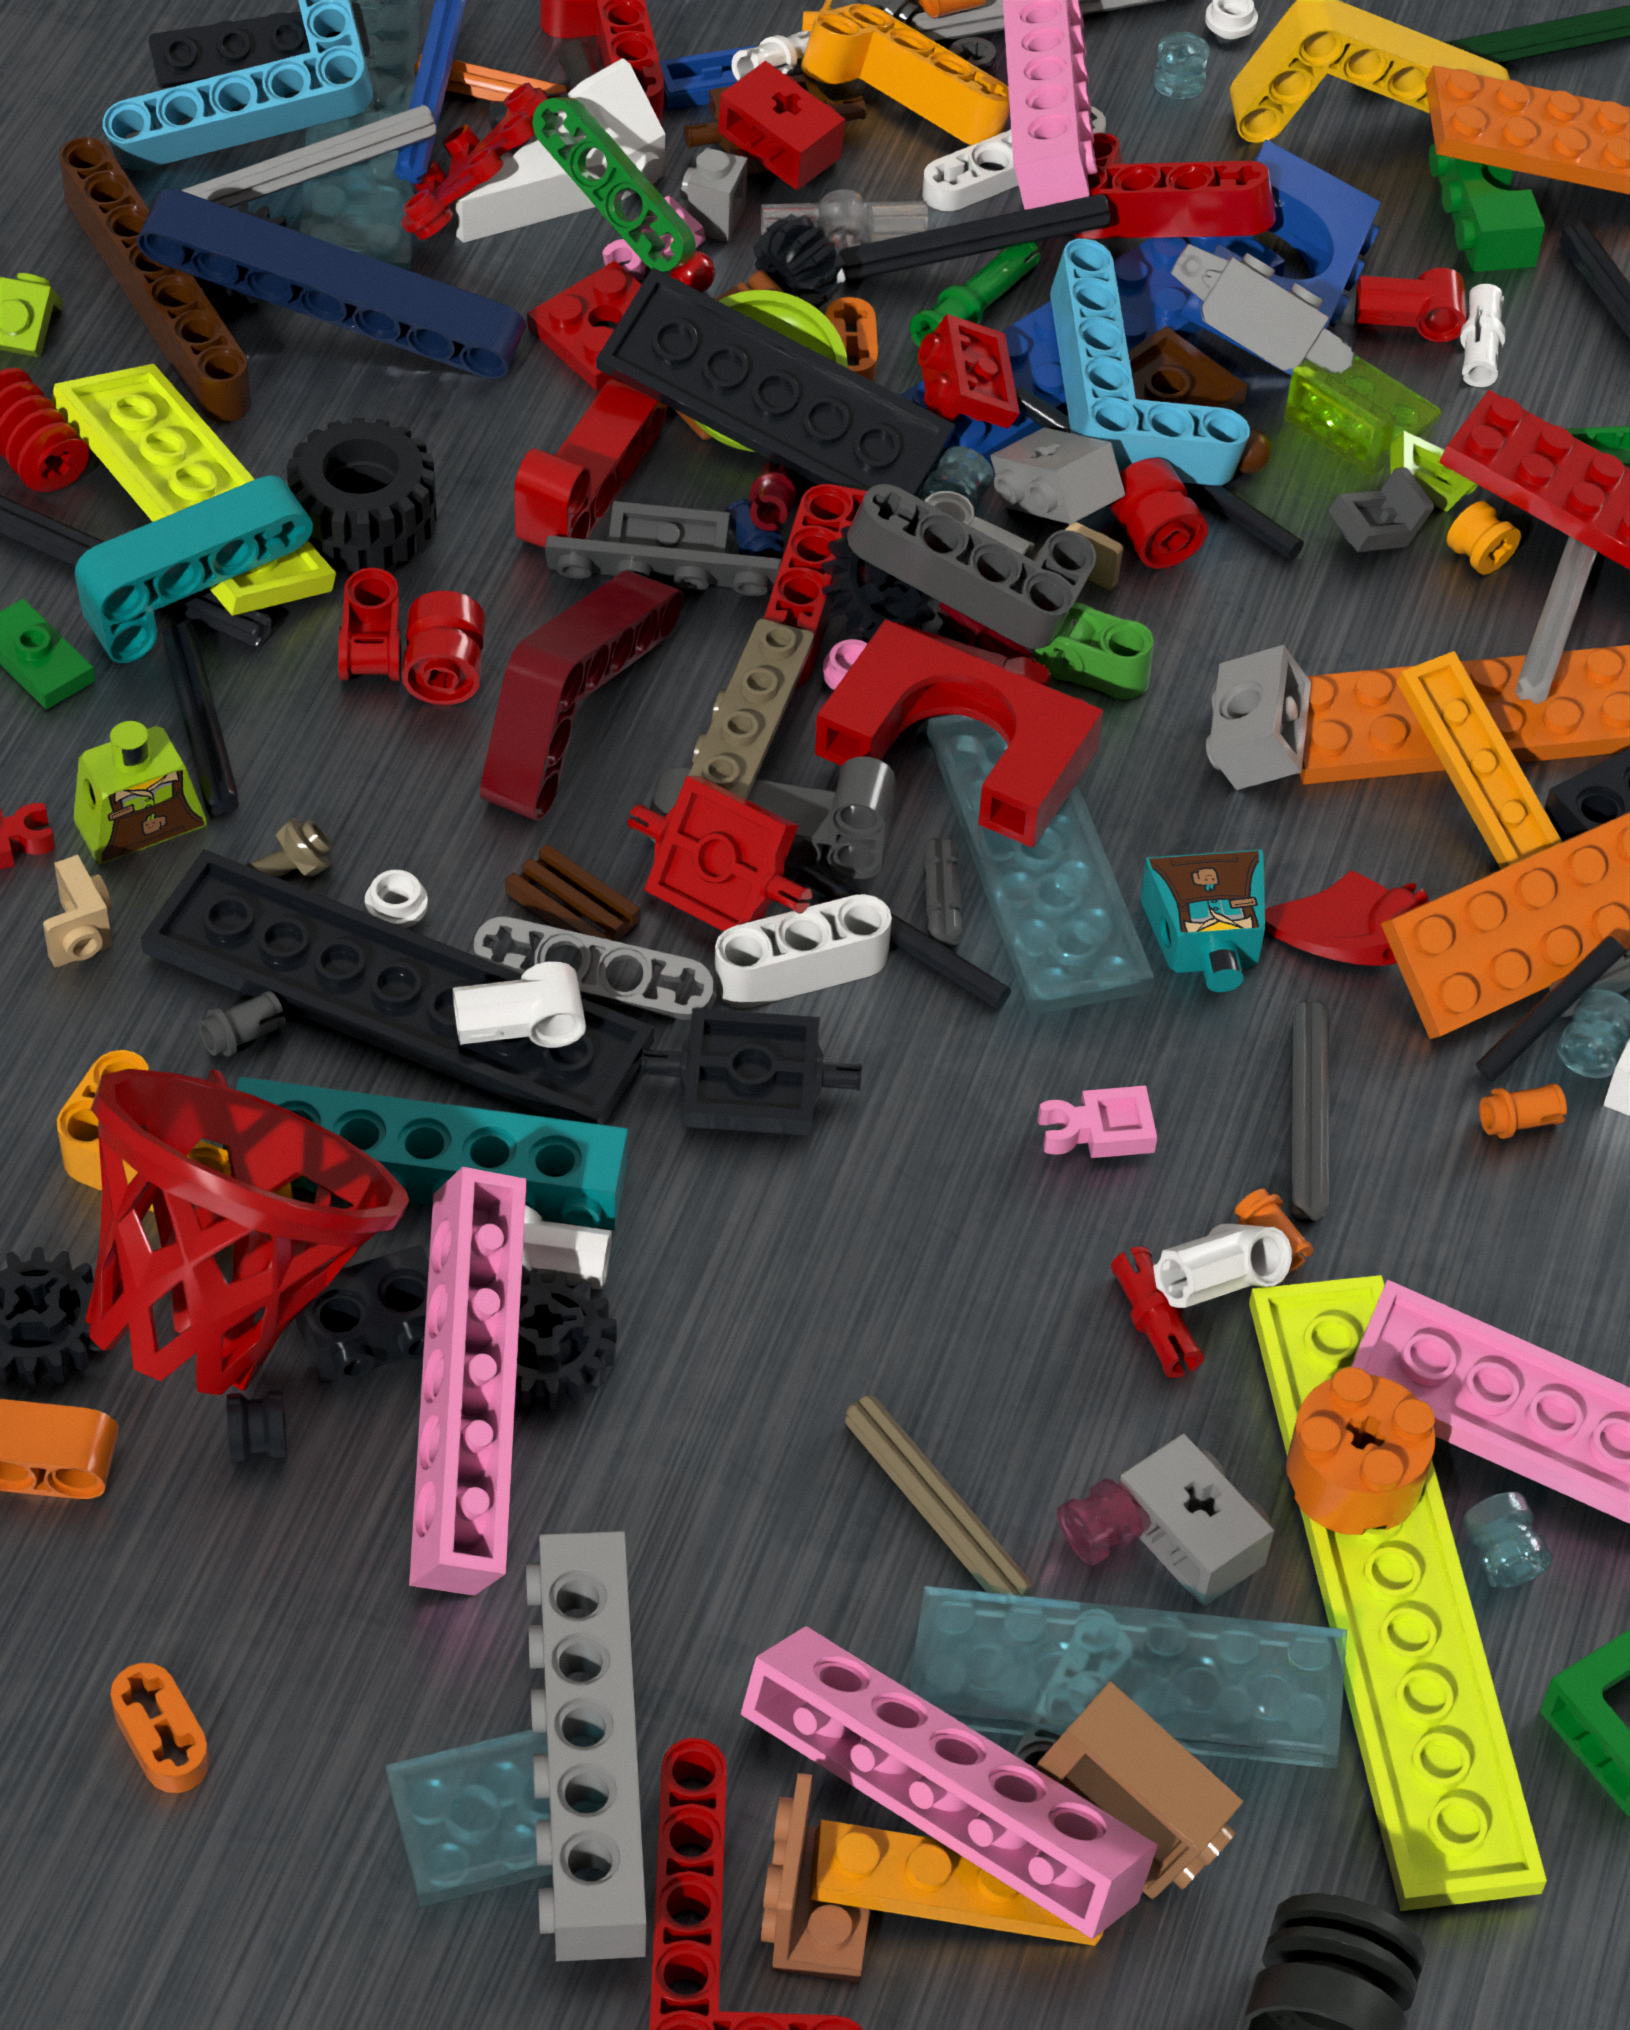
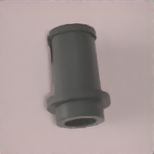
M265 991L260 996L223 1011L218 1007L209 1009L207 1017L199 1020L198 1027L202 1041L211 1055L215 1056L222 1053L230 1057L235 1055L237 1046L273 1031L283 1030L286 1027V1020L282 1015L279 1017L274 1016V1014L283 1011L282 1006L274 993Z

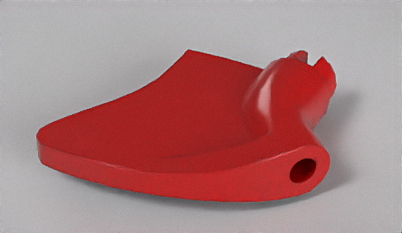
M1350 870L1330 888L1318 894L1266 908L1265 932L1293 947L1328 959L1357 965L1396 964L1397 961L1380 923L1429 902L1428 895L1424 889L1419 890L1415 894V883H1406L1400 888L1396 887L1388 890L1375 881Z

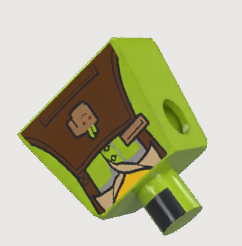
M136 721L121 722L111 730V742L86 750L79 757L73 817L74 823L97 865L207 826V819L187 769L164 728L153 726L147 729L143 724Z

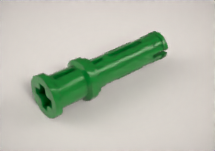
M1032 242L1005 248L962 286L952 285L944 289L938 296L936 305L930 310L919 311L910 320L909 329L915 344L920 347L924 337L934 332L946 314L980 325L984 310L1025 274L1039 265L1041 261L1040 253H1035L1031 258L1025 260L1032 252L1038 249L1037 245Z

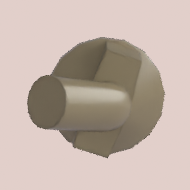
M290 818L275 834L283 849L246 865L276 878L287 875L296 869H299L304 876L312 878L331 866V860L327 852L333 848V845L324 831L314 821L309 819L302 824L299 820Z

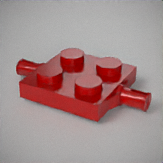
M686 776L676 805L665 817L646 808L643 804H637L631 810L630 814L637 818H628V827L656 841L654 864L644 891L723 932L736 925L763 919L768 906L773 900L793 909L798 914L803 913L808 908L810 903L802 899H812V890L783 877L784 863L799 825L700 776Z

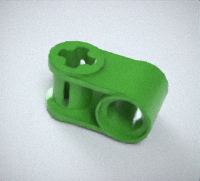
M1075 602L1052 643L1044 648L1035 649L1034 655L1038 658L1039 664L1045 665L1047 669L1049 668L1051 677L1057 680L1070 681L1103 692L1112 698L1127 700L1143 695L1149 688L1154 639L1152 632L1145 625L1137 621L1125 620L1095 610L1083 603ZM1075 619L1078 620L1076 626L1072 623ZM1064 658L1069 660L1067 663H1063Z

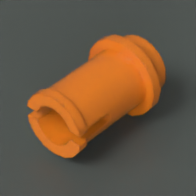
M1555 1083L1509 1093L1504 1088H1495L1490 1092L1489 1096L1483 1097L1479 1104V1116L1483 1129L1487 1134H1496L1502 1139L1511 1138L1516 1130L1550 1124H1562L1565 1121L1563 1115L1567 1114L1564 1093L1561 1087Z
M1264 1188L1258 1189L1247 1195L1236 1206L1234 1213L1239 1219L1237 1224L1275 1227L1283 1231L1289 1239L1292 1249V1262L1288 1272L1290 1273L1306 1262L1300 1253H1303L1305 1257H1310L1313 1254L1314 1247L1305 1240L1281 1210L1283 1201L1279 1195H1270Z

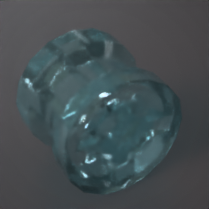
M1174 32L1161 38L1157 45L1156 54L1159 63L1154 69V86L1160 93L1170 98L1189 99L1196 97L1203 91L1206 84V71L1204 68L1209 62V45L1200 36L1189 32Z
M953 446L944 452L937 464V470L931 472L924 483L923 495L926 499L931 494L939 491L959 493L969 499L975 511L980 503V496L987 492L994 481V472L990 463L975 450L964 446Z

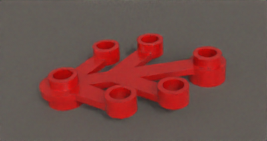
M528 82L513 90L504 100V104L508 108L506 116L480 143L479 138L468 124L458 127L444 139L442 145L452 157L449 175L446 178V174L434 159L429 161L428 170L423 175L422 182L413 185L418 193L409 199L403 207L406 215L401 221V226L407 233L414 232L419 240L431 237L441 230L453 217L454 212L449 207L450 203L478 184L489 180L500 171L504 165L500 156L512 148L523 144L534 134L532 124L534 112L540 103L548 99L541 88H533Z

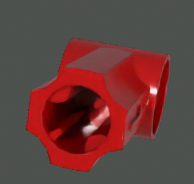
M1433 268L1424 272L1418 279L1359 276L1356 289L1355 323L1417 327L1419 334L1428 341L1439 343L1454 340L1461 335V328L1466 323L1464 279L1461 274L1448 268Z

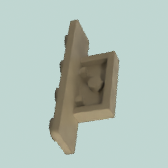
M759 619L756 622L727 689H721L717 695L710 728L707 733L702 732L697 740L692 768L688 776H700L747 800L814 645V634L812 632L765 619Z

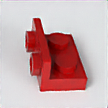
M946 314L934 332L924 337L918 351V363L922 369L925 387L924 402L928 407V411L951 423L960 413L976 421H985L1009 429L1020 415L1005 333Z

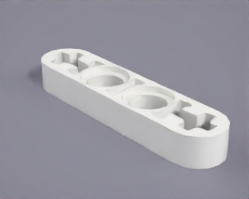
M1091 106L1092 114H1090L1093 133H1105V116L1097 108ZM1011 130L929 163L924 170L922 197L926 204L940 211L951 212L1019 186L1013 165ZM991 162L1001 164L1005 168L999 171H989L979 165Z

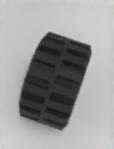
M352 418L351 423L342 424L340 420L328 423V429L325 431L315 429L307 435L308 442H299L293 450V458L288 460V487L312 520L313 531L308 541L333 569L342 565L347 567V572H357L361 568L372 567L385 570V565L393 563L399 566L408 561V553L418 555L425 548V539H431L434 534L437 516L434 461L432 454L427 453V446L421 438H411V431L403 426L390 427V421L377 419L373 423L365 422V418Z

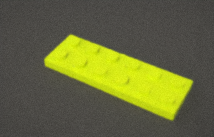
M155 364L54 384L51 400L53 405L61 412L68 423L72 425L79 436L152 522L255 480ZM307 540L299 549L222 581L209 587V589L227 611L234 616L332 592L336 572Z

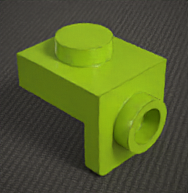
M17 273L16 280L0 277V350L41 358L52 311L61 313L64 303L60 296L50 287V282L47 279L28 273Z
M1403 431L1390 444V475L1396 468H1408L1434 506L1446 512L1464 495L1471 494L1477 488L1478 484L1439 463L1445 450Z

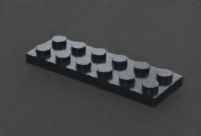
M654 267L596 358V368L781 466H785L818 485L833 484L868 491L871 487L879 484H890L917 497L954 435L955 424Z

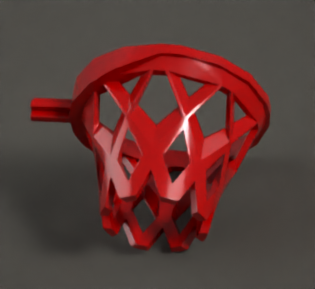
M125 1069L102 1075L90 1107V1111L98 1118L102 1201L100 1239L93 1291L85 1322L90 1324L89 1337L103 1351L112 1350L122 1337L130 1331L134 1370L162 1381L195 1354V1384L197 1392L222 1395L231 1385L241 1391H245L262 1367L282 1332L332 1282L361 1246L378 1232L392 1231L403 1217L409 1203L407 1192L383 1164L343 1137L288 1109L254 1095L229 1088L223 1073L218 1070L210 1069L206 1080L171 1072ZM201 1138L226 1145L231 1176L190 1159L187 1155ZM122 1159L138 1172L129 1184ZM301 1175L318 1184L314 1204L275 1194V1192ZM332 1193L350 1202L353 1206L346 1209L330 1207ZM152 1204L161 1248L152 1251L141 1224ZM267 1234L272 1235V1238L268 1239ZM233 1243V1278L231 1282L227 1283L213 1255ZM170 1291L173 1327L180 1334L161 1349H158L152 1306ZM265 1307L264 1316L252 1327L254 1314Z

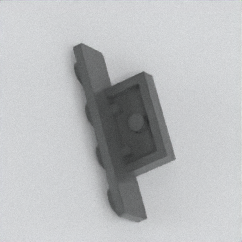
M613 501L608 542L547 536L545 544L547 567L557 570L559 574L566 577L582 579L590 577L591 574L617 576L624 570H630L653 580L672 581L677 586L688 590H703L708 588L709 585L732 587L734 591L748 596H761L768 591H773L782 560L726 553L730 512Z

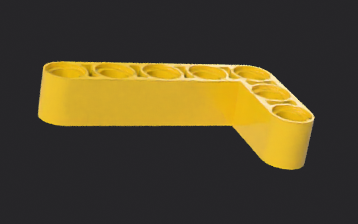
M1297 0L1291 5L1234 79L1229 88V94L1238 133L1248 142L1260 143L1275 138L1285 128L1327 74L1429 114L1425 80L1433 65L1454 70L1463 69L1473 74L1500 80H1510L1507 70L1497 63L1342 1Z

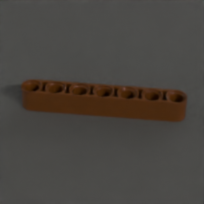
M92 137L74 138L66 142L59 153L66 203L196 405L208 419L216 422L227 423L244 417L250 410L251 405L248 364L245 354L193 275L159 264L145 256L138 248L136 240L150 210L108 146L101 140Z

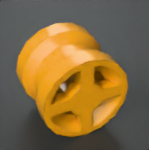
M1479 501L1467 507L1456 518L1448 531L1446 541L1447 545L1456 553H1466L1470 557L1471 566L1477 572L1487 575L1498 570L1509 560L1519 545L1521 533L1512 523L1499 521L1496 509L1489 503Z

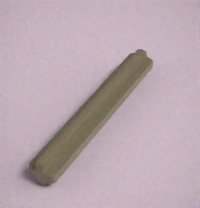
M865 1395L857 1402L852 1403L846 1410V1425L999 1608L1009 1612L1025 1603L1031 1596L1032 1581L880 1401L874 1396Z

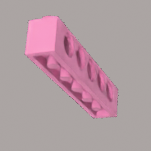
M1003 0L1013 165L1024 209L1028 210L1089 197L1088 175L1097 173V165L1092 145L1094 143L1090 118L1092 109L1087 87L1089 85V77L1085 61L1087 54L1082 31L1084 22L1080 1Z
M462 1167L433 1194L409 1586L475 1596L506 1574L526 1179Z
M807 1626L756 1656L740 1715L1091 1939H1094L1139 1903L1158 1846L1155 1842Z

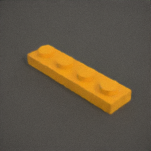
M1455 651L1401 671L1397 684L1501 869L1562 842Z
M822 1819L815 1831L810 1900L1096 1946L1103 1936L1104 1931L1094 1939H1091L935 1838Z

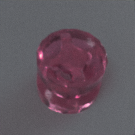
M1108 1478L1090 1487L1089 1497L1082 1501L1072 1498L1057 1509L1058 1524L1067 1543L1081 1560L1092 1566L1108 1558L1110 1548L1115 1544L1120 1543L1127 1546L1142 1536L1143 1526L1136 1506L1124 1489Z

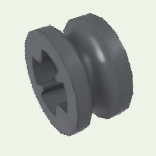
M966 37L957 40L949 48L951 52L995 77L996 47L993 43L979 37Z

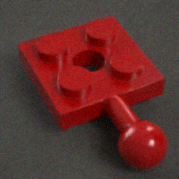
M695 250L694 257L681 268L671 270L669 276L704 293L714 282L715 267L712 260L706 254ZM614 260L528 311V329L593 389L598 391L610 379H615L596 368V358L616 327L610 329L604 326H593L602 321H612L618 324L642 284Z

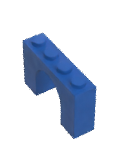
M1265 140L1253 161L1265 164L1269 170L1276 222L1268 231L1288 242L1300 254L1307 265L1311 277L1309 279H1289L1273 274L1270 281L1288 292L1296 283L1324 300L1318 311L1329 317L1323 328L1327 329L1328 325L1335 327L1350 300L1342 292L1343 290L1349 292L1365 265V262L1357 257L1359 254L1363 257L1367 254L1380 230V227L1372 222L1381 202L1276 144ZM1217 244L1212 252L1213 255L1225 260L1229 256L1240 262L1243 257ZM1190 291L1180 316L1271 364L1202 321L1199 308L1201 299ZM1304 358L1299 367L1284 370V372L1298 378L1309 362V359Z

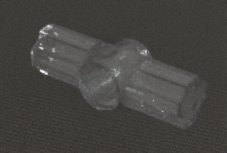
M842 189L825 195L820 203L761 205V235L767 231L766 228L780 218L784 219L790 214L797 217L805 215L811 219L815 227L822 226L824 228L825 235L830 241L836 242L834 248L837 254L843 248L928 231L927 201L866 202L861 194L853 190Z

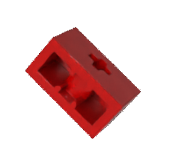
M766 60L721 93L718 132L798 191L841 158L845 118L839 115L831 105L823 103L802 88L793 77L783 74Z

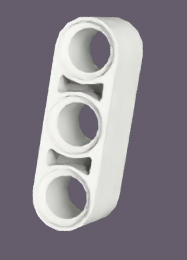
M861 894L810 906L801 914L790 911L733 926L725 930L718 937L715 945L714 982L717 988L716 995L728 1006L740 1009L752 1008L870 977L880 972L887 963L892 920L890 909L885 902L877 897Z

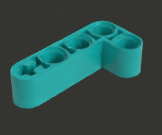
M268 475L245 483L87 550L79 558L75 566V579L82 614L113 661L117 663L136 661L145 656L153 648L157 640L154 610L292 553L309 539L313 531L312 520L282 478Z

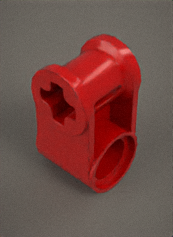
M364 568L354 572L347 579L344 587L343 622L339 628L338 639L339 680H350L352 675H388L391 681H400L402 638L397 580L384 569Z

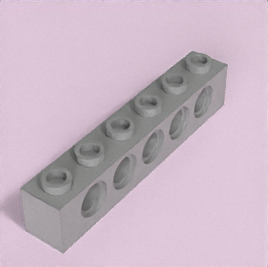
M625 1531L539 1535L540 1562L526 1563L527 1606L541 1605L542 1625H528L530 1669L544 1668L545 1684L544 1689H531L532 1733H547V1754H533L535 1799L549 1798L550 1820L536 1821L537 1866L552 1865L553 1888H538L540 1934L555 1933L556 1962L646 1957V1908ZM574 1609H583L592 1614L582 1618H573L564 1613ZM575 1672H587L595 1676L593 1679L585 1682H577L567 1678L568 1675ZM578 1736H590L599 1742L592 1746L579 1747L571 1744L569 1741ZM582 1801H592L600 1804L603 1808L594 1813H580L571 1807ZM584 1868H597L607 1874L597 1881H583L574 1876L577 1871Z

